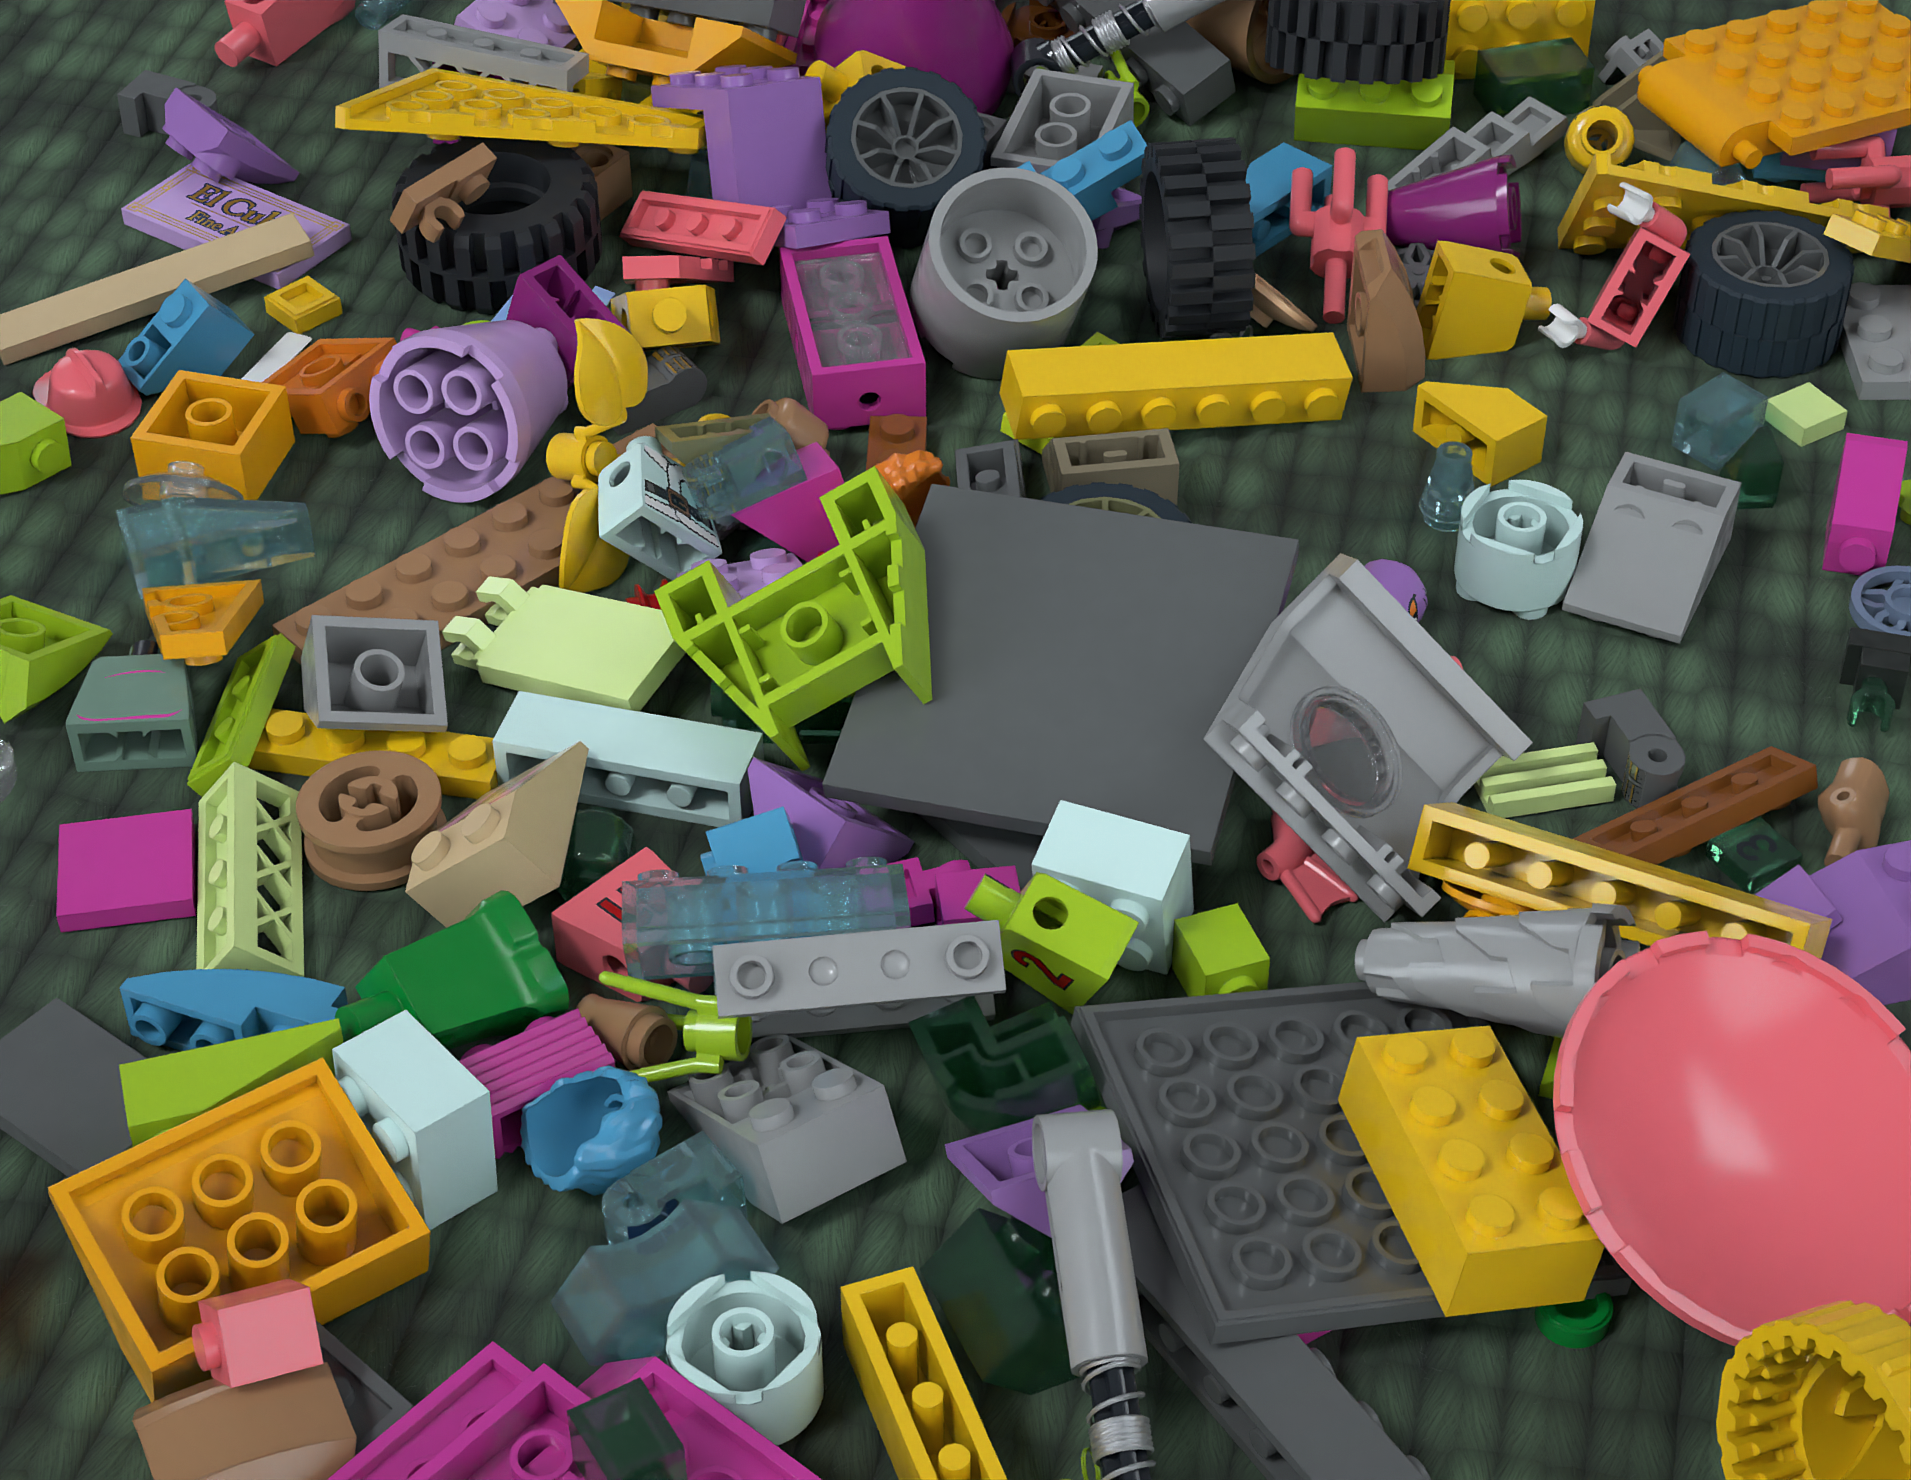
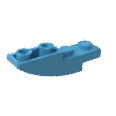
M1129 120L1116 129L1108 131L1102 137L1079 151L1059 160L1055 165L1040 174L1056 181L1072 193L1084 207L1091 221L1118 207L1111 194L1112 191L1142 174V158H1145L1144 150L1147 144L1132 120ZM1030 161L1017 167L1036 172Z
M195 969L161 972L127 978L120 986L131 1035L139 1037L151 1045H164L180 1051L335 1019L338 1008L348 1004L346 990L343 986L306 977L242 969Z

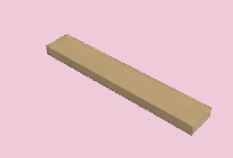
M290 213L0 314V358L4 365H8L156 313L160 310L164 300L174 293L185 278L210 294L312 258L315 255L311 240L295 215Z

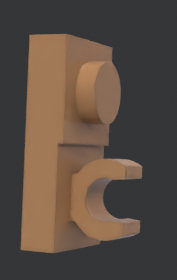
M482 142L403 190L392 213L391 223L401 234L419 224L422 235L433 243L439 240L444 230V227L436 218L445 220L453 230H456L465 216L463 209L458 203L463 201L466 205L471 204L485 193L490 185L487 178L497 157Z

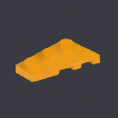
M261 579L142 588L145 612L163 659L184 658L185 664L189 666H203L221 661L223 659L222 655L228 654L264 604Z

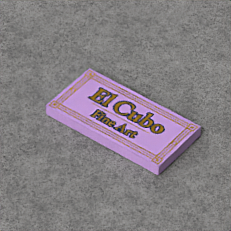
M192 162L121 208L125 225L184 250L293 213L311 240L315 256L252 278L276 289L289 285L352 240L350 224L235 177L231 180L222 176L219 182H216L191 165Z

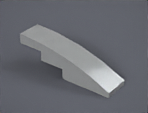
M1530 96L1504 118L1491 111L1466 133L1455 127L1449 129L1388 180V190L1499 155H1513L1517 168L1506 169L1507 174L1510 175L1532 161L1567 133V117Z

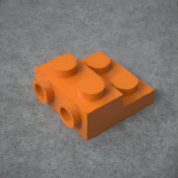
M394 337L319 339L262 383L286 386L291 417H293L301 434H326L328 438L340 437L353 431L358 426V422L368 417L370 413L369 394L372 377L379 374L386 356L397 342Z

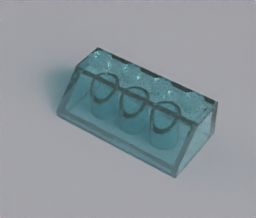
M859 857L847 861L846 867L818 869V865L810 861H792L778 865L776 872L749 873L748 868L744 866L725 865L709 869L707 876L679 878V873L676 871L650 870L640 873L637 876V880L622 881V945L628 975L643 980L714 976L713 945L911 928L903 864L887 865V860L881 857Z

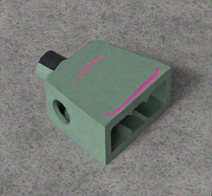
M142 640L131 646L128 656H106L92 661L66 720V729L77 772L193 767L199 750L194 704L184 658L164 660L157 642Z

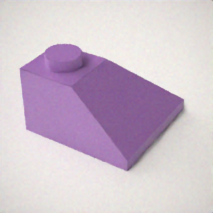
M753 758L747 768L754 816L784 806L791 819L806 869L794 873L797 886L808 883L814 895L818 893L843 900L856 890L853 871L896 862L905 856L914 844L913 840L859 803L826 798L822 785L823 779L758 758Z

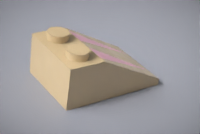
M581 741L487 792L438 830L430 832L423 837L412 852L411 860L413 863L405 892L447 928L463 921L482 900L501 890L509 891L515 895L521 905L524 906L560 887L589 748Z

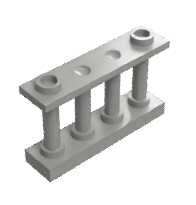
M999 920L712 946L714 962L713 979L715 995L717 996L718 1019L751 1016L753 1028L752 1042L777 1034L801 1038L994 1020L996 1014L993 994L1006 992Z

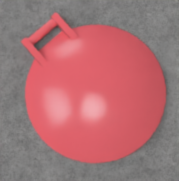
M1707 931L1683 933L1657 940L1650 947L1617 962L1590 988L1573 1013L1559 1047L1553 1089L1555 1130L1561 1158L1581 1209L1600 1241L1620 1267L1661 1306L1688 1325L1732 1346H1736L1743 1337L1752 1335L1753 1329L1765 1323L1836 1301L1851 1300L1855 1305L1863 1302L1879 1306L1888 1315L1894 1313L1911 1326V1050L1899 1036L1906 1028L1876 997L1833 965L1806 951L1758 935L1747 934L1739 940L1725 937H1709Z

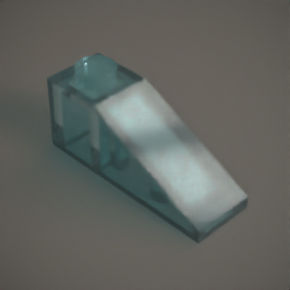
M174 496L115 510L125 558L139 599L143 598L142 588L203 584L316 556L308 509L305 503Z

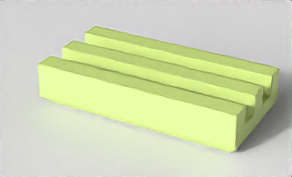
M1594 742L1522 753L1515 761L1501 756L1473 784L1487 813L1502 818L1614 801L1616 789L1613 777H1606L1607 766L1604 760H1597L1598 749Z

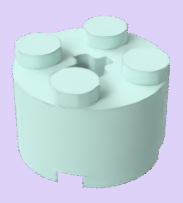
M1509 480L1508 489L1491 492V483L1481 486L1467 496L1461 508L1454 565L1457 593L1466 600L1479 601L1497 609L1512 611L1522 619L1534 620L1542 618L1547 614L1548 607L1562 601L1567 594L1578 562L1583 530L1582 515L1580 513L1577 517L1572 510L1573 501L1564 492L1544 483L1531 480Z
M750 1271L751 1280L726 1282L725 1274L707 1278L685 1292L669 1314L666 1336L667 1365L776 1446L791 1440L808 1426L815 1417L823 1399L821 1331L813 1302L797 1285L783 1277L768 1272Z

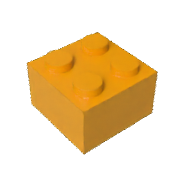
M178 370L130 437L142 493L244 510L252 509L295 443L286 386Z

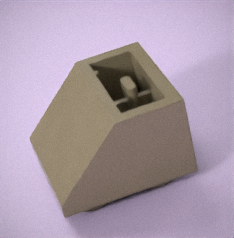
M1168 428L1053 438L1042 449V462L1051 493H1056L1064 490L1065 487L1077 484L1080 486L1091 484L1092 482H1105L1106 484L1122 483L1133 485L1135 488L1150 490L1159 494V497L1165 500L1168 499L1177 505L1179 461Z

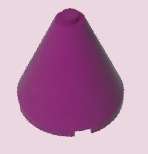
M829 0L817 23L813 48L814 62L822 60L835 68L856 51L866 50L906 67L918 68L917 70L925 72L932 71L942 75V78L949 82H954L968 98L972 99L977 106V112L990 116L997 110L1006 95L1012 76L1010 56L1014 47L1010 31L993 0Z

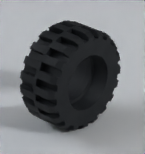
M462 136L459 137L458 142L452 144L443 142L434 146L429 155L423 153L412 161L409 168H405L398 179L396 188L392 193L393 211L404 189L482 142L497 157L487 178L490 185L485 193L471 204L466 205L463 201L458 203L465 214L459 228L453 230L445 220L436 218L442 224L444 230L439 240L435 243L427 240L422 235L419 224L403 234L396 228L402 270L406 273V278L417 290L438 304L445 301L451 309L465 312L467 308L476 309L479 314H494V310H501L513 295L520 274L561 255L585 282L601 258L602 231L598 186L595 181V174L590 166L571 148L552 146L548 144V141Z

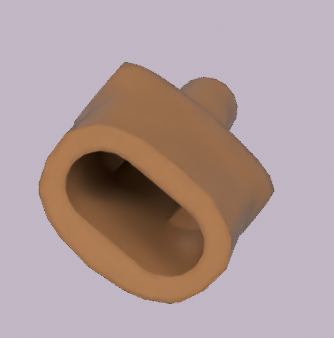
M1858 757L1842 761L1833 782L1818 795L1817 803L1821 818L1826 829L1833 837L1824 859L1825 866L1857 850L1876 847L1878 844L1881 824L1888 805L1890 792L1883 772L1869 759Z

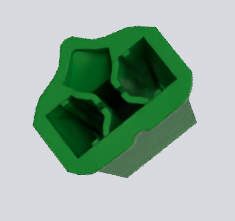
M501 890L482 900L463 921L383 956L355 986L361 1000L338 1008L335 1019L339 1018L343 1042H346L398 1013L407 1010L431 1035L449 1050L487 1037L517 1035L524 1032L529 1024L541 1017L550 1016L556 1018L568 1009L569 993L566 983L549 951L540 944L538 932L520 901L509 891Z

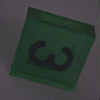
M1760 816L1708 840L1705 855L1742 890L1749 894L1765 888L1798 864L1801 866L1803 854Z

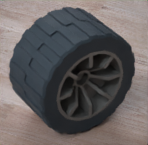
M913 67L882 69L878 73L868 74L860 78L858 83L848 87L841 94L840 101L834 105L831 111L825 142V153H827L825 168L832 198H839V202L864 200L867 201V209L889 211L891 233L865 238L888 236L890 246L902 247V249L924 245L930 222L938 203L959 181L983 170L987 140L984 138V122L979 117L977 106L972 99L968 98L954 82H949L942 78V75L932 71L917 70L918 68Z
M1747 210L1745 212L1735 211L1726 213L1718 218L1714 217L1704 222L1703 226L1697 227L1691 233L1690 239L1686 243L1685 251L1689 252L1690 256L1681 271L1673 318L1674 328L1677 330L1676 335L1693 355L1700 357L1705 363L1715 368L1727 370L1729 373L1753 376V378H1784L1814 370V367L1821 366L1830 360V356L1836 352L1839 346L1855 269L1851 251L1846 248V244L1824 235L1826 227L1798 215L1793 216L1779 211Z

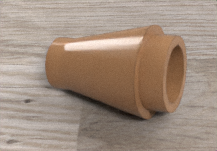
M589 994L576 1007V1009H579L581 1016L585 1017L588 1026H592L594 1034L599 1036L601 1043L605 1044L608 1053L611 1052L612 1056L630 1071L667 1063L675 1050L678 1036L677 1027L668 1018L665 1010L659 1006L606 999L597 994Z

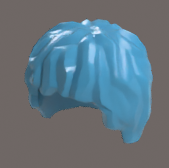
M609 1065L599 1067L595 1071H585L576 1074L573 1078H560L551 1086L549 1091L541 1094L522 1108L520 1134L522 1137L521 1147L525 1152V1162L527 1165H531L536 1178L542 1179L544 1185H549L552 1190H557L558 1192L579 1188L596 1196L603 1193L620 1191L632 1186L650 1170L660 1145L659 1131L662 1128L663 1120L662 1115L659 1113V1099L655 1089L648 1085L646 1077H640L637 1073Z

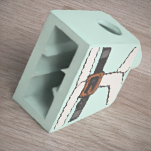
M641 436L633 439L628 443L625 453L602 469L598 476V522L601 539L671 580L676 579V573L690 571L693 563L706 559H715L722 554V548L708 504L706 502L703 505L694 485L699 479L696 477L692 480L688 469L665 456L662 452L661 443L656 438Z

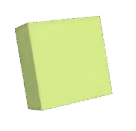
M1808 382L1767 399L1763 419L1802 447L1843 430L1848 411Z

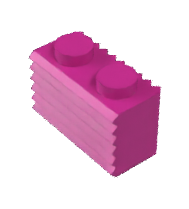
M578 1008L556 1018L550 1016L541 1017L529 1024L524 1032L492 1046L488 1044L477 1045L468 1050L458 1060L490 1091L495 1158L500 1159L504 1152L513 1153L517 1146H521V1115L523 1114L522 1108L526 1104L549 1091L551 1086L560 1078H573L576 1074L585 1071H595L603 1066L615 1067L612 1053H608L605 1044H602L599 1036L594 1034L592 1026H588L585 1017L581 1016Z

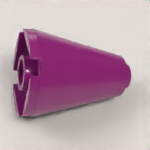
M1499 155L1388 190L1386 236L1393 246L1408 248L1410 243H1423L1426 249L1435 250L1437 240L1449 241L1509 253L1519 259L1520 253L1510 249L1511 243L1521 242L1522 238L1519 182L1508 183L1506 170L1517 168L1513 155Z

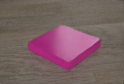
M192 809L59 825L56 917L60 932L196 916L195 823Z

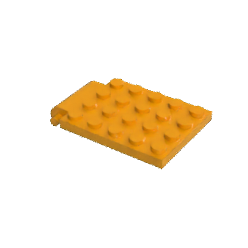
M1814 0L1808 5L1787 10H1773L1766 15L1745 20H1731L1727 24L1708 29L1690 30L1686 34L1666 38L1664 40L1663 57L1667 60L1654 66L1647 65L1639 72L1637 98L1642 105L1720 167L1741 163L1746 168L1753 169L1760 164L1763 156L1783 151L1793 156L1911 125V21L1905 16L1894 14L1878 2L1879 0Z

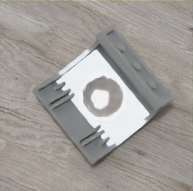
M1341 553L1270 624L1204 737L1209 746L1384 923L1403 904L1423 917L1441 899L1432 888L1419 880V872L1407 869L1424 804L1457 803L1466 791L1502 755L1515 761L1533 743L1358 559Z

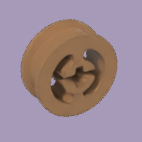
M381 750L347 755L317 770L304 783L296 800V814L299 826L305 834L304 851L312 871L331 885L355 891L383 890L407 883L413 863L411 856L414 848L423 837L430 832L438 830L447 823L445 814L441 809L442 791L436 773L426 763L411 755Z

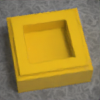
M305 276L264 297L266 313L297 334H302L343 314L340 297L310 276Z

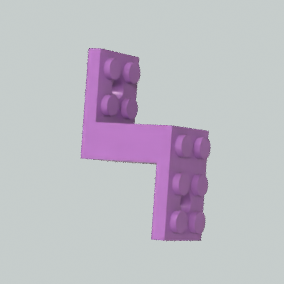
M728 65L716 67L715 72L701 74V71L669 74L670 83L651 86L653 107L703 110L713 200L773 207L787 217L774 246L800 249L891 233L889 211L867 209V201L864 200L839 202V198H832L825 168L827 153H825L826 131L820 77L800 76L799 67L772 69V66L746 67V65Z

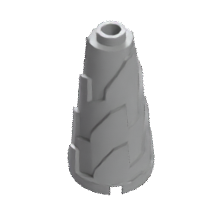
M1592 903V908L1519 912V915L1455 918V921L1392 922L1391 928L1374 929L1368 939H1362L1358 943L1355 953V971L1359 980L1367 982V986L1372 993H1376L1378 997L1386 1000L1453 1010L1465 1016L1514 1025L1533 1033L1563 1039L1566 1027L1573 1013L1590 988L1617 962L1640 952L1639 941L1621 940L1619 926H1636L1630 910L1623 905Z

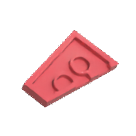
M681 255L622 257L623 280L626 284H635V291L670 288V283L734 282L733 261L700 259V257Z

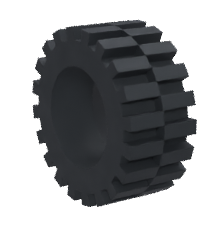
M1269 0L1265 62L1270 63V66L1275 69H1284L1285 73L1292 75L1303 73L1305 78L1316 80L1322 77L1330 78V82L1345 83L1346 80L1358 81L1359 84H1373L1374 81H1382L1386 84H1400V80L1414 83L1421 82L1422 78L1433 79L1437 77V74L1442 75L1444 72L1451 0Z
M1233 137L1148 143V146L1145 147V158H1142L1141 165L1143 178H1140V193L1142 197V203L1139 204V218L1142 221L1140 241L1144 254L1142 262L1143 275L1146 276L1147 302H1151L1150 315L1152 322L1155 321V331L1157 335L1160 334V338L1210 335L1222 332L1237 333L1246 331V326L1250 324V311H1253L1254 304L1252 288H1255L1256 277L1253 269V259H1256L1255 243L1252 240L1254 216L1253 212H1250L1251 191L1250 184H1246L1247 169L1245 160H1241V148L1239 144H1236V139Z

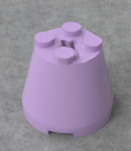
M500 320L429 329L409 336L392 347L393 349L386 356L379 374L372 377L369 394L373 426L388 458L392 459L397 456L402 464L424 483L422 491L439 499L458 503L474 502L487 498L511 482L525 465L557 416L566 410L568 405L567 375L558 354L556 338L545 328H534L515 320Z

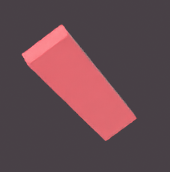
M642 190L619 237L632 246L764 266L787 217L773 207Z

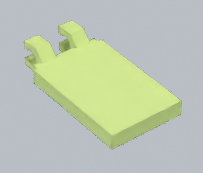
M489 576L476 591V594L481 602L496 603L485 613L488 624L498 626L494 632L491 631L480 619L455 616L442 631L445 641L452 643L461 642L451 654L454 663L478 670L483 683L517 691L638 712L641 711L686 653L672 638L662 610L544 584L539 588L531 587L526 592L513 579Z

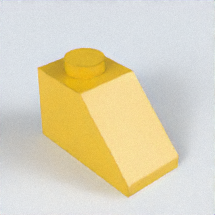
M1426 381L1417 387L1413 432L1486 485L1491 483L1490 487L1541 462L1548 416L1508 388Z

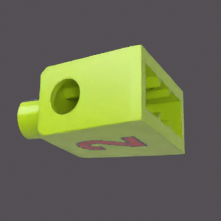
M1036 872L1020 893L985 873L964 908L983 921L999 920L1004 969L1071 1014L1074 1013L1076 1006H1083L1108 981L1139 922L1045 873Z

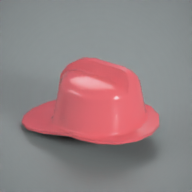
M77 348L68 349L66 356L62 357L52 370L45 373L35 382L32 391L33 397L37 402L64 418L66 433L79 438H103L118 434L133 424L140 415L142 406L138 390L127 378L121 363L109 353L99 350L79 351Z

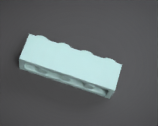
M523 691L518 692L492 741L498 786L581 741L589 748L578 802L714 827H722L749 818L753 809L747 768L753 758L764 760L763 733Z

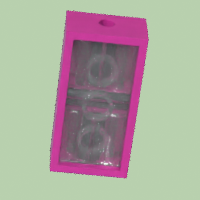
M888 236L847 240L800 249L779 247L782 305L809 411L825 422L828 429L844 430L853 426L869 425L870 416L904 414L907 416L926 417V362Z

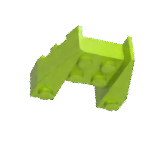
M875 466L819 497L840 544L744 599L709 560L654 591L674 641L802 772L811 766L794 725L893 670L898 673L923 704L932 700L925 549L904 503Z

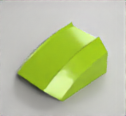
M12 595L1 598L0 717L4 724L27 713L66 685L102 650L113 633L109 629Z

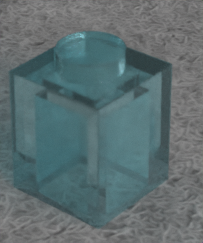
M1722 372L1679 399L1671 445L1717 471L1760 444L1769 397Z

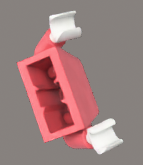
M1626 182L1620 183L1619 186L1625 189L1624 198L1618 207L1608 204L1607 210L1623 220L1639 225L1640 228L1635 230L1597 296L1588 318H1577L1558 303L1550 306L1549 311L1556 318L1548 326L1540 325L1538 330L1559 347L1566 348L1574 342L1583 346L1615 350L1621 348L1625 342L1635 348L1639 344L1690 256L1689 252L1680 248L1687 236V228L1683 220L1656 202H1653L1651 194Z

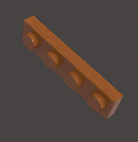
M1770 746L1573 839L1657 865L1670 858L1684 856L1693 847L1720 834L1734 832L1741 828L1742 824L1771 810L1787 807L1792 800L1817 789L1816 765Z

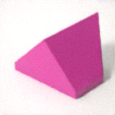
M814 442L767 462L752 479L729 515L806 562H809L816 558L819 551L825 553L840 545L819 497L844 484V480L839 467L819 443Z

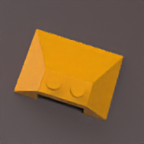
M555 0L585 53H589V60L606 66V76L636 83L637 74L653 77L652 85L670 83L669 74L676 72L701 71L702 74L715 72L716 67L728 65H746V67L772 66L773 69L796 64L797 53L743 26L696 17L694 28L644 18L607 0Z

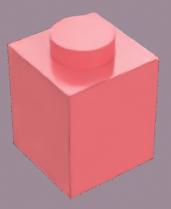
M285 1279L198 1301L202 1323L192 1327V1340L198 1364L202 1371L211 1370L212 1378L230 1388L324 1364L309 1286L291 1279Z

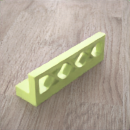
M235 761L199 801L196 969H248L304 977L302 835L296 814V800L299 791ZM257 798L278 807L279 819L273 820ZM263 839L280 860V864L273 865L257 845V841ZM258 886H265L280 905L279 911H273L257 891ZM264 932L279 950L281 956L258 947V934Z

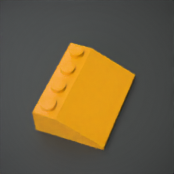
M323 1057L48 1187L50 1199L113 1333L151 1403L174 1392L213 1379L211 1370L202 1371L193 1346L192 1327L202 1323L198 1301L291 1279L310 1287L315 1319L321 1325H324L427 1272L429 1268L431 1231Z

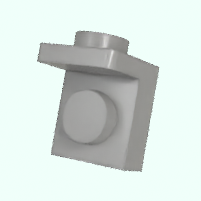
M1649 28L1631 40L1626 35L1623 36L1606 52L1604 57L1609 62L1597 77L1605 84L1622 72L1628 76L1663 50L1664 43Z

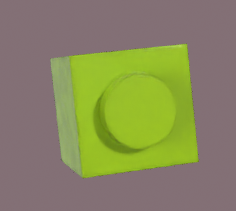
M1238 903L1174 919L1172 969L1188 997L1268 990L1270 957Z

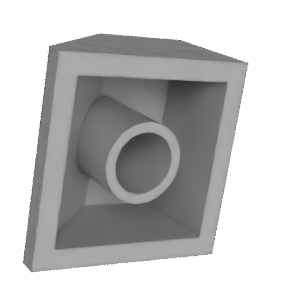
M311 616L301 655L304 711L317 728L446 733L448 722L438 621Z

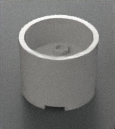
M988 169L972 174L955 184L943 196L934 211L911 284L910 310L920 337H926L928 342L941 355L953 362V369L973 377L989 380L1002 379L1007 350L1063 346L1091 283L1097 264V238L1091 219L1084 207L1072 193L1056 181L1025 169Z

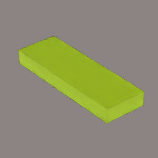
M281 633L275 634L237 658L188 776L187 785L201 797L208 792L234 761L249 767L296 648Z

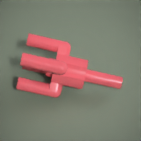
M1866 136L1809 151L1812 160L1861 158L1860 167L1828 168L1825 182L1802 183L1800 191L1809 192V203H1827L1838 198L1860 201L1861 204L1889 208V218H1891L1890 208L1911 207V155L1886 156L1885 143L1881 137Z
M1347 147L1339 148L1334 153L1333 194L1325 197L1324 207L1315 212L1311 211L1313 172L1305 167L1294 169L1291 180L1289 229L1295 236L1311 238L1310 269L1314 274L1325 278L1323 320L1330 324H1338L1345 319L1346 279L1351 278L1355 236L1361 231L1382 229L1386 234L1388 178L1380 174L1368 177L1366 214L1363 216L1359 210L1354 208L1356 152Z

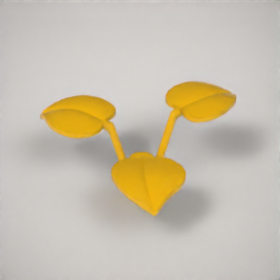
M579 318L574 320L577 333V354L574 368L575 396L580 412L585 419L593 424L587 427L576 426L574 433L563 432L556 434L548 444L546 463L548 470L555 478L571 480L572 488L584 489L575 497L567 513L560 555L559 588L586 593L612 584L622 575L629 561L630 555L604 541L599 536L598 485L594 482H598V476L602 469L622 454H617L614 445L608 442L605 437L597 434L625 423L627 420L626 408L634 407L644 399L648 385V365L641 345L624 328L605 320ZM713 413L701 417L699 421L731 417L724 414ZM670 458L687 469V466L678 458Z

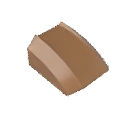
M1382 229L1361 231L1355 236L1347 331L1354 354L1361 392L1407 391L1425 377L1423 332L1414 306L1412 288L1406 269L1395 247Z
M328 1362L230 1388L213 1378L169 1394L136 1409L132 1422L138 1432L153 1479L327 1480L355 1457L357 1439Z

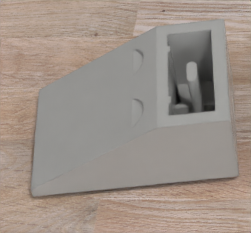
M1625 452L1605 490L1563 601L1562 610L1585 616L1593 621L1606 622L1644 633L1653 638H1662L1680 644L1731 539L1741 482Z
M777 1034L762 1038L751 1045L750 1052L744 1062L730 1061L726 1064L724 1063L721 1074H690L688 1082L667 1091L672 1104L748 1201L782 1224L907 1162L884 1085L792 1036Z

